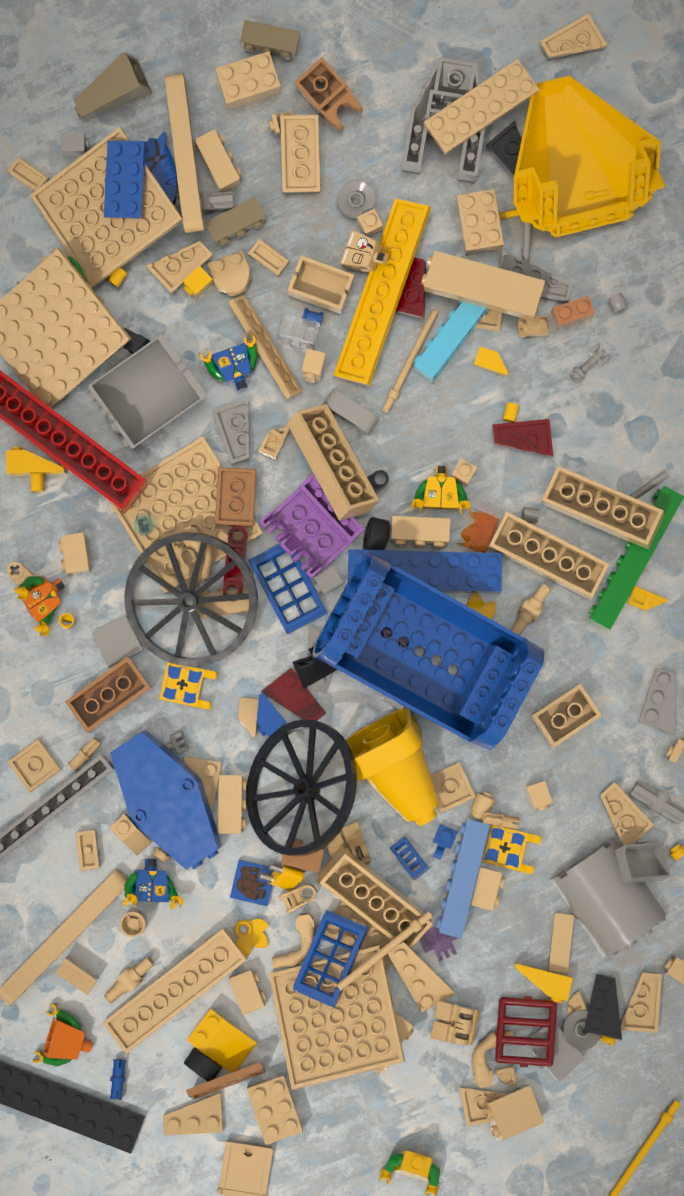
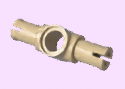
M542 583L534 596L525 600L518 610L519 617L510 629L511 631L520 635L528 623H534L543 610V601L551 591L549 587Z
M147 956L137 966L128 967L116 978L115 985L104 995L106 1001L111 1004L123 993H130L142 982V976L154 966L153 961Z

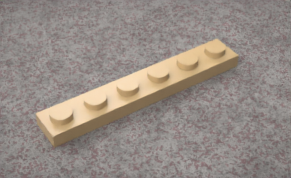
M243 295L233 298L228 303L251 340L253 339L252 333H254L256 349L285 398L289 399L302 393L303 390L247 297Z

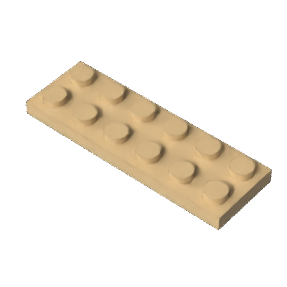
M517 59L424 121V126L446 155L538 93L539 88Z

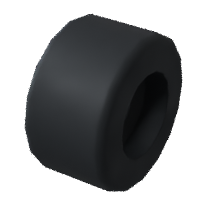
M376 517L369 519L363 538L364 550H385L390 533V522L388 520Z
M193 1048L184 1061V1064L206 1081L214 1080L222 1069L220 1064L197 1048Z

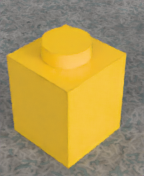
M199 265L183 280L185 285L183 289L189 296L194 295L198 298L213 284V280Z

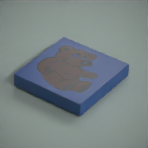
M238 860L230 898L268 906L272 885L266 880L259 879L258 875L260 872L270 875L274 871L269 870V867L265 865Z

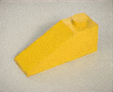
M11 447V450H6V473L9 476L30 475L34 473H42L44 475L66 474L65 468L27 450H23L22 447Z
M514 963V967L546 995L551 997L552 1001L562 1003V1000L568 1001L573 980L571 976Z

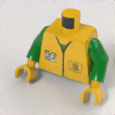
M436 466V477L429 476L427 480L422 481L415 491L411 506L412 511L414 507H419L420 512H422V509H459L460 514H462V509L464 508L468 509L469 513L471 512V504L468 501L467 493L461 483L455 480V477H447V466Z
M407 1150L393 1153L387 1161L385 1169L380 1171L379 1182L382 1179H387L386 1184H390L391 1175L394 1171L429 1182L425 1196L428 1193H432L434 1196L437 1195L440 1168L434 1164L433 1159Z

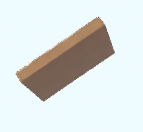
M218 467L215 525L253 527L256 469Z

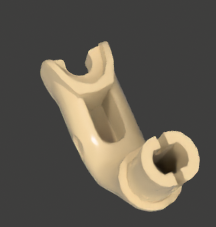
M190 526L186 527V528L181 532V533H183V532H198V533H201V532H200L198 529H196L195 527H190ZM182 541L187 547L191 546L199 552L201 542ZM210 544L206 546L195 589L204 579H208L210 576L214 557ZM191 578L186 582V585L188 587L190 585Z
M310 913L298 915L295 921L296 931L299 930L301 939L300 949L289 952L288 955L272 957L274 969L287 966L293 968L305 959L315 936V922Z
M505 1031L504 1036L514 1037L513 1031ZM495 1032L490 1033L479 1043L472 1053L473 1078L476 1085L480 1088L491 1086L493 1083L492 1070H489L486 1052L491 1048H496L497 1033Z

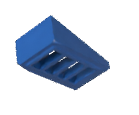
M403 837L390 847L413 880L418 879L430 869L406 837ZM404 845H407V846H408V847H407L405 850H403L401 853H398V852H397V851H398L399 849H401ZM411 851L412 854L403 860L402 857ZM416 857L417 860L408 866L407 863ZM419 864H421L422 867H420L418 870H416V871L413 873L412 870H413L415 867H417Z

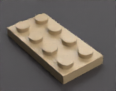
M280 115L282 193L320 192L318 115Z
M343 901L333 912L368 927L360 950L378 945L383 948L391 941L390 938ZM328 923L324 933L328 937L337 940L341 928ZM344 930L340 942L353 947L357 935ZM388 954L383 957L386 971L393 964Z

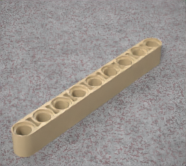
M184 73L166 75L165 85L185 233L203 231L204 222Z
M118 869L0 987V998L9 1007L122 893L127 878Z

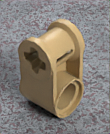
M11 562L7 566L8 576L18 586L22 584L26 577L35 576L19 562ZM13 566L16 568L18 566L20 567L19 575H12L13 570L11 568Z
M305 884L278 897L282 899L286 907L285 912L288 914L314 900L317 891L312 884ZM304 888H310L313 891L311 898L303 896Z

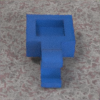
M442 824L439 825L433 839V843L438 844L433 855L434 858L441 860L445 847L448 849L452 848L458 831Z

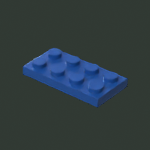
M107 141L104 218L143 219L145 141Z

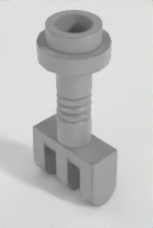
M599 344L595 345L588 352L591 358L580 368L574 367L572 369L571 376L575 381L584 380V374L597 363L601 367L611 358L609 355L605 356L604 359L601 358L605 353L603 349L598 354L595 352L600 348Z
M182 731L169 735L171 742L165 745L169 750L175 749L177 754L189 749L188 744L180 747L181 744L186 742L185 737L177 740L178 737L183 735Z

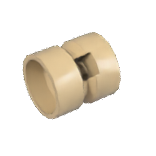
M137 910L126 913L120 921L122 932L129 937H136L142 934L147 927L146 916Z

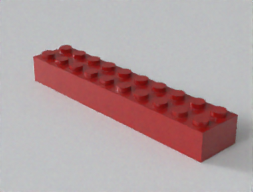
M0 370V420L125 514L147 487L148 482L146 479Z

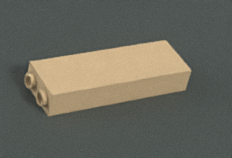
M434 251L433 256H429L427 262L429 270L427 274L424 273L421 283L424 285L425 292L535 321L545 288V280L439 251Z

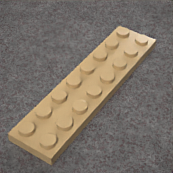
M223 928L106 1019L103 1024L126 1054L248 958L226 929Z

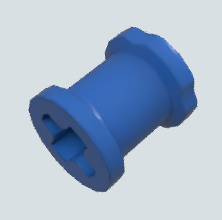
M305 307L301 324H311L320 329L324 312L310 311Z

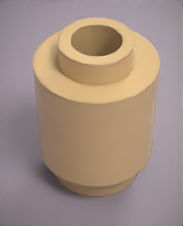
M482 791L481 794L477 793L470 809L472 810L470 815L482 820L484 812H490L495 802L492 799L493 795Z

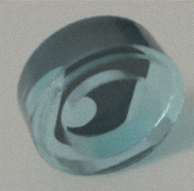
M140 516L134 522V529L140 535H148L153 530V522L147 516Z

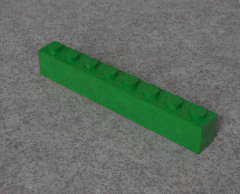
M663 486L661 490L657 488L652 497L655 499L652 506L664 510L665 516L650 549L648 550L629 541L627 542L625 555L619 556L616 562L618 566L616 571H611L606 580L609 584L606 589L602 588L597 596L600 599L597 605L593 604L588 612V615H590L589 621L607 631H610L684 498V496L666 486Z

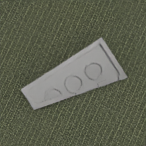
M502 249L498 268L545 280L542 298L569 302L573 283L544 271L540 267L515 257Z

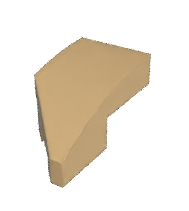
M285 425L283 428L270 430L266 434L258 453L276 460L290 431L289 426Z
M240 698L238 719L240 724L250 733V736L255 738L259 699Z

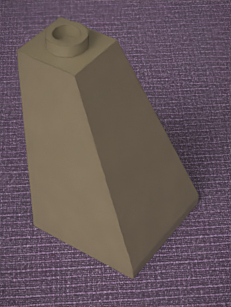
M126 52L121 53L74 99L77 115L90 120L151 94L152 90L138 59Z

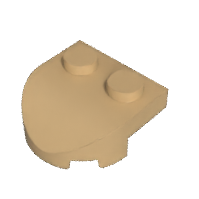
M242 251L207 264L215 287L220 293H227L229 296L239 295L247 290V285L252 280L249 266Z

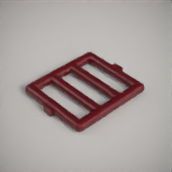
M524 996V998L501 997L498 1006L495 1061L497 1063L519 1064L520 1067L527 1068L528 1065L553 1066L557 1002L532 999L531 996ZM506 1005L549 1008V1019L506 1017ZM505 1024L548 1027L547 1039L504 1036ZM504 1044L547 1047L546 1058L503 1055Z

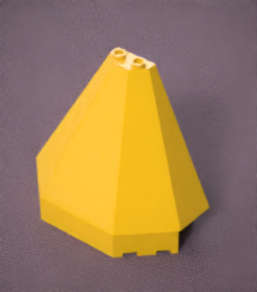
M570 75L536 83L539 92L530 98L514 174V205L522 222H529L533 227L541 231L546 230L552 236L560 237L628 220L634 215L633 211L637 207H643L653 198L652 194L657 189H663L666 186L658 171L661 152L660 140ZM605 189L608 191V196L597 197L591 201L580 198L588 191L597 192Z

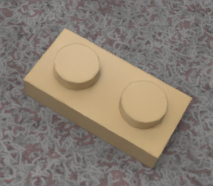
M96 830L75 832L80 871L99 869Z

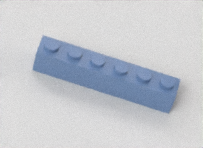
M467 819L466 823L462 822L459 833L463 834L461 842L457 841L455 853H458L457 859L452 861L450 871L453 872L452 879L447 880L445 888L448 891L447 899L443 898L440 909L444 911L442 917H438L436 923L439 934L462 939L490 828L489 824Z

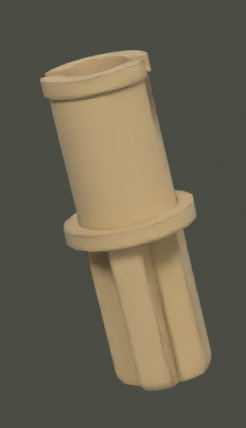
M95 737L92 738L82 749L78 750L79 752L67 763L68 766L77 772L101 746L100 741Z
M484 812L482 815V822L485 824L497 825L498 828L518 829L519 825L515 824L520 823L519 817Z

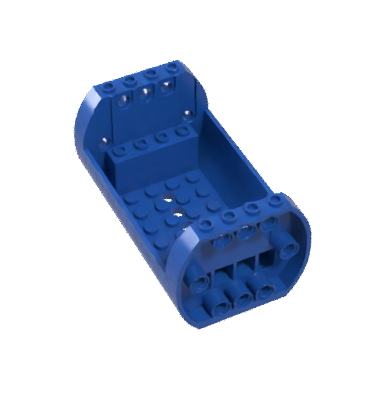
M369 553L353 571L316 640L313 657L473 745L489 751L505 737L543 666L544 649L381 557ZM385 627L391 630L389 638H384L381 635V631ZM402 636L408 639V644L404 648L398 644V640ZM417 646H422L425 650L424 655L421 657L415 654ZM434 655L441 657V663L438 666L432 664L431 659ZM451 664H455L458 667L455 675H451L448 672Z

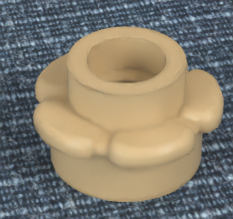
M155 847L156 850L153 855L163 863L171 859L168 856L169 854L161 847L159 849Z

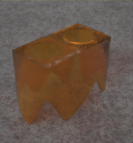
M477 510L478 512L470 513V516L474 519V524L468 525L460 533L466 542L456 544L479 553H485L499 519Z

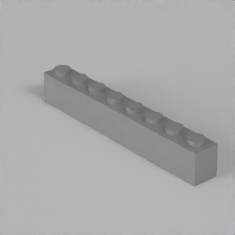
M103 754L96 757L0 834V861L115 770Z

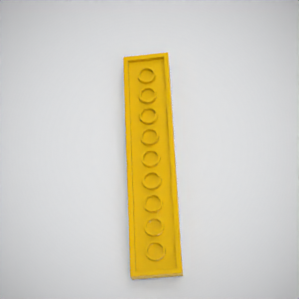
M395 198L379 243L383 247L382 252L388 254V262L385 265L378 263L375 271L369 272L334 372L335 377L370 386L431 211L429 206Z

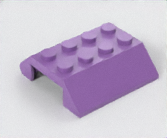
M313 473L272 513L269 512L259 522L264 529L271 525L267 529L269 534L273 533L277 528L282 531V533L276 536L275 541L278 543L284 539L280 546L290 557L298 553L293 558L295 562L299 561L303 556L306 557L308 561L302 564L301 569L304 571L311 567L306 572L310 579L326 568L365 530L354 517L339 521Z

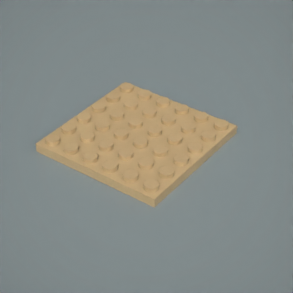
M120 127L30 195L70 256L81 265L85 278L93 288L183 221L182 216L146 163L143 219L104 218L107 141H130Z
M57 249L0 300V354L30 392L51 409L131 340V337L61 249Z
M203 436L140 474L146 479L148 485L125 514L110 503L140 553L164 537L181 533L188 526L195 527L201 533L214 536L226 543L228 542L229 530L234 526L215 525L218 467L222 466ZM140 519L149 520L150 531L148 533L139 532L138 521ZM255 519L253 527L243 526L248 534L247 543L263 534ZM144 520V521H143V524H144V525H147L148 522H147L146 520ZM235 531L233 533V539H242L243 532ZM182 541L171 543L186 582L192 577L198 552L191 546L187 547ZM211 545L214 554L213 565L225 558L226 554ZM166 546L154 552L147 559L146 563L152 572L176 588L179 586ZM162 587L165 594L169 592L164 587Z
M378 945L360 950L351 972L378 952L381 946ZM350 953L333 958L346 963ZM384 958L380 959L343 989L335 1008L292 990L301 966L269 974L292 1090L406 1062ZM328 960L313 962L310 966L323 972ZM331 962L327 974L339 979L344 967ZM308 971L303 982L316 988L321 976ZM324 978L320 990L333 995L337 983Z

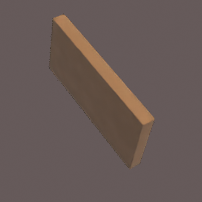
M259 1062L192 1087L186 1091L188 1097L197 1099L266 1073L264 1064Z

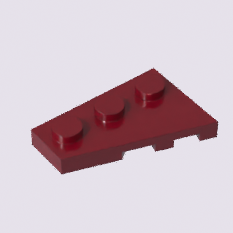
M414 257L395 312L425 319L424 285L421 284L424 273L426 274V261L424 259Z

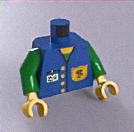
M252 333V340H247L245 334V343L211 355L207 348H205L208 352L206 356L203 357L199 352V357L204 361L209 373L217 380L225 381L226 384L234 382L237 391L248 388L245 378L252 376L251 371L256 367L258 355L256 345L254 344L256 341L254 333Z
M145 858L144 870H135L124 884V906L128 902H131L133 908L137 901L169 902L170 900V908L174 909L175 903L179 905V908L182 907L183 899L178 896L176 888L169 875L166 874V871L156 870L157 859Z

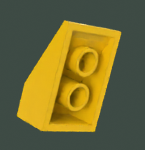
M213 1007L210 1008L187 1039L194 1047L231 1073L237 1071L258 1043Z

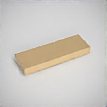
M554 913L548 971L568 973L574 915Z

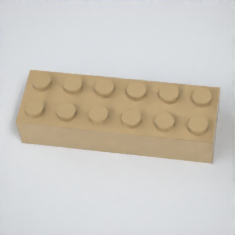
M324 404L297 411L287 424L339 521L370 512L380 500L328 405Z
M557 466L542 498L544 506L648 550L665 516L662 509L560 466Z
M509 512L505 513L488 546L489 549L502 553L503 556L589 600L593 598L610 565Z
M343 846L317 875L321 885L391 940L409 927V923L414 919L417 920L426 913ZM430 919L421 926L422 929L420 931L414 932L404 941L412 948L433 925L432 920Z

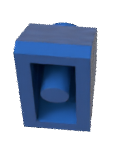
M261 693L259 695L257 723L259 726L256 728L263 737L266 734L270 737L287 722L267 697Z

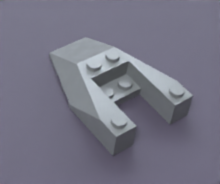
M439 57L411 109L402 170L420 173L427 132L429 133L424 126V121L480 85L477 63ZM485 128L463 142L458 179L476 182Z

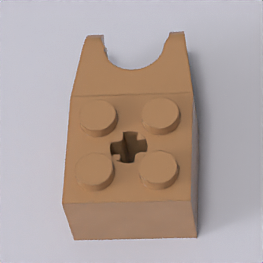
M323 57L294 82V87L311 106L339 131L344 129L337 117V112L340 108L348 106L359 114L363 112L361 105L347 84ZM317 83H324V88L318 89Z

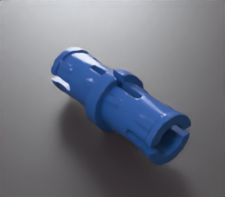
M113 1059V1074L110 1077V1081H112L110 1099L122 1100L123 1082L126 1079L124 1078L126 1060Z

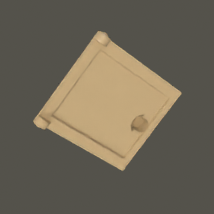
M226 1141L217 1194L227 1196H266L273 1148Z

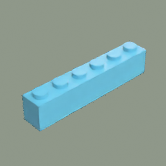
M460 301L459 303L461 304L457 310L454 308L449 314L447 323L441 324L438 328V335L428 341L425 346V352L423 354L420 353L415 358V370L433 383L489 309Z

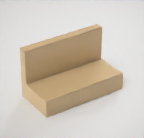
M68 956L63 959L62 964L55 972L86 995H88L99 979Z

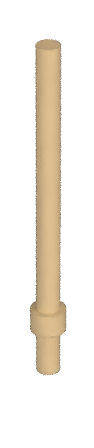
M431 311L393 388L387 394L388 398L382 408L383 412L388 414L394 401H397L400 395L399 391L439 314L437 311Z
M427 911L419 919H414L409 923V927L336 984L339 990L342 991L411 934L422 929L421 926L433 918L431 913Z

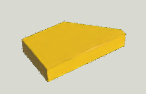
M481 346L479 347L474 366L507 376L508 371L499 353Z
M635 586L627 604L646 611L666 603L667 599Z

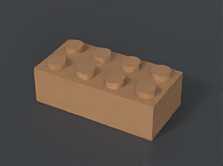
M126 657L66 700L65 703L85 731L90 734L152 688L131 658Z

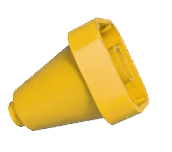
M406 707L398 709L359 729L346 739L354 756L357 781L365 779L407 822L415 821L418 826H422L437 816L435 808L439 804V800L421 746L422 728L410 709Z

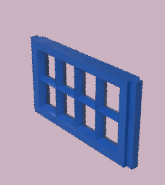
M278 544L248 561L288 635L328 613L306 571L301 569V561L295 562L293 560L297 555L296 553L291 556L294 563L280 569L275 558L283 555L286 551ZM272 560L277 571L264 577L259 567ZM296 567L301 578L288 584L283 573ZM280 575L285 586L272 592L267 581ZM304 581L309 592L296 599L291 587ZM288 590L293 601L280 607L275 596ZM311 596L317 607L304 613L299 602ZM296 605L300 616L288 622L283 610Z
M326 910L292 990L335 1008L342 991L336 986L332 995L320 990L324 978L338 984L350 974L367 934L368 927ZM328 923L341 928L337 940L323 935ZM344 930L357 935L353 947L340 942ZM321 939L334 944L330 956L317 951ZM338 946L351 951L346 963L333 958ZM315 955L328 960L323 972L310 966ZM331 962L344 967L339 979L327 974ZM308 971L321 976L316 988L303 982Z

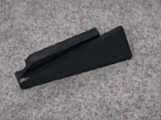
M314 647L308 649L309 657L292 662L303 688H307L337 670L313 657Z

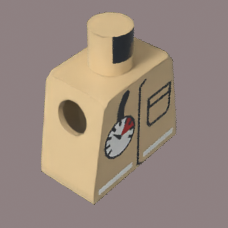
M352 230L340 264L349 271L374 272L378 263L385 265L388 262V254L382 252L383 247L376 240Z

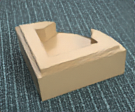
M580 991L574 993L568 1001V1016L578 1010H587Z
M514 1066L494 1069L497 1077L503 1083L517 1086Z

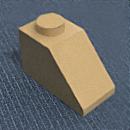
M123 814L110 826L112 831L136 855H139L152 843L134 825L127 814Z

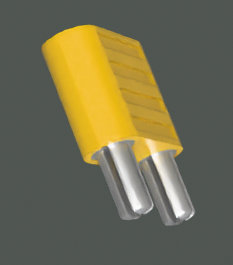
M270 863L268 866L269 870L274 872L270 875L260 872L258 875L259 879L268 881L270 885L290 891L302 881L304 871L284 864L279 866Z

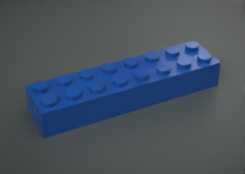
M348 549V581L362 559L367 554L373 553L441 592L497 594L502 592V553Z

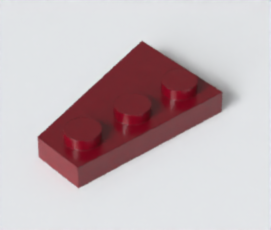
M550 419L492 425L494 445L554 457Z
M292 668L261 691L303 720L318 721L327 714L307 688H303Z

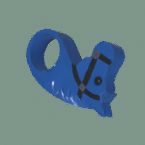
M164 131L158 139L148 138V141H146L145 163L175 206L178 191L177 175L172 154L166 145L167 135Z

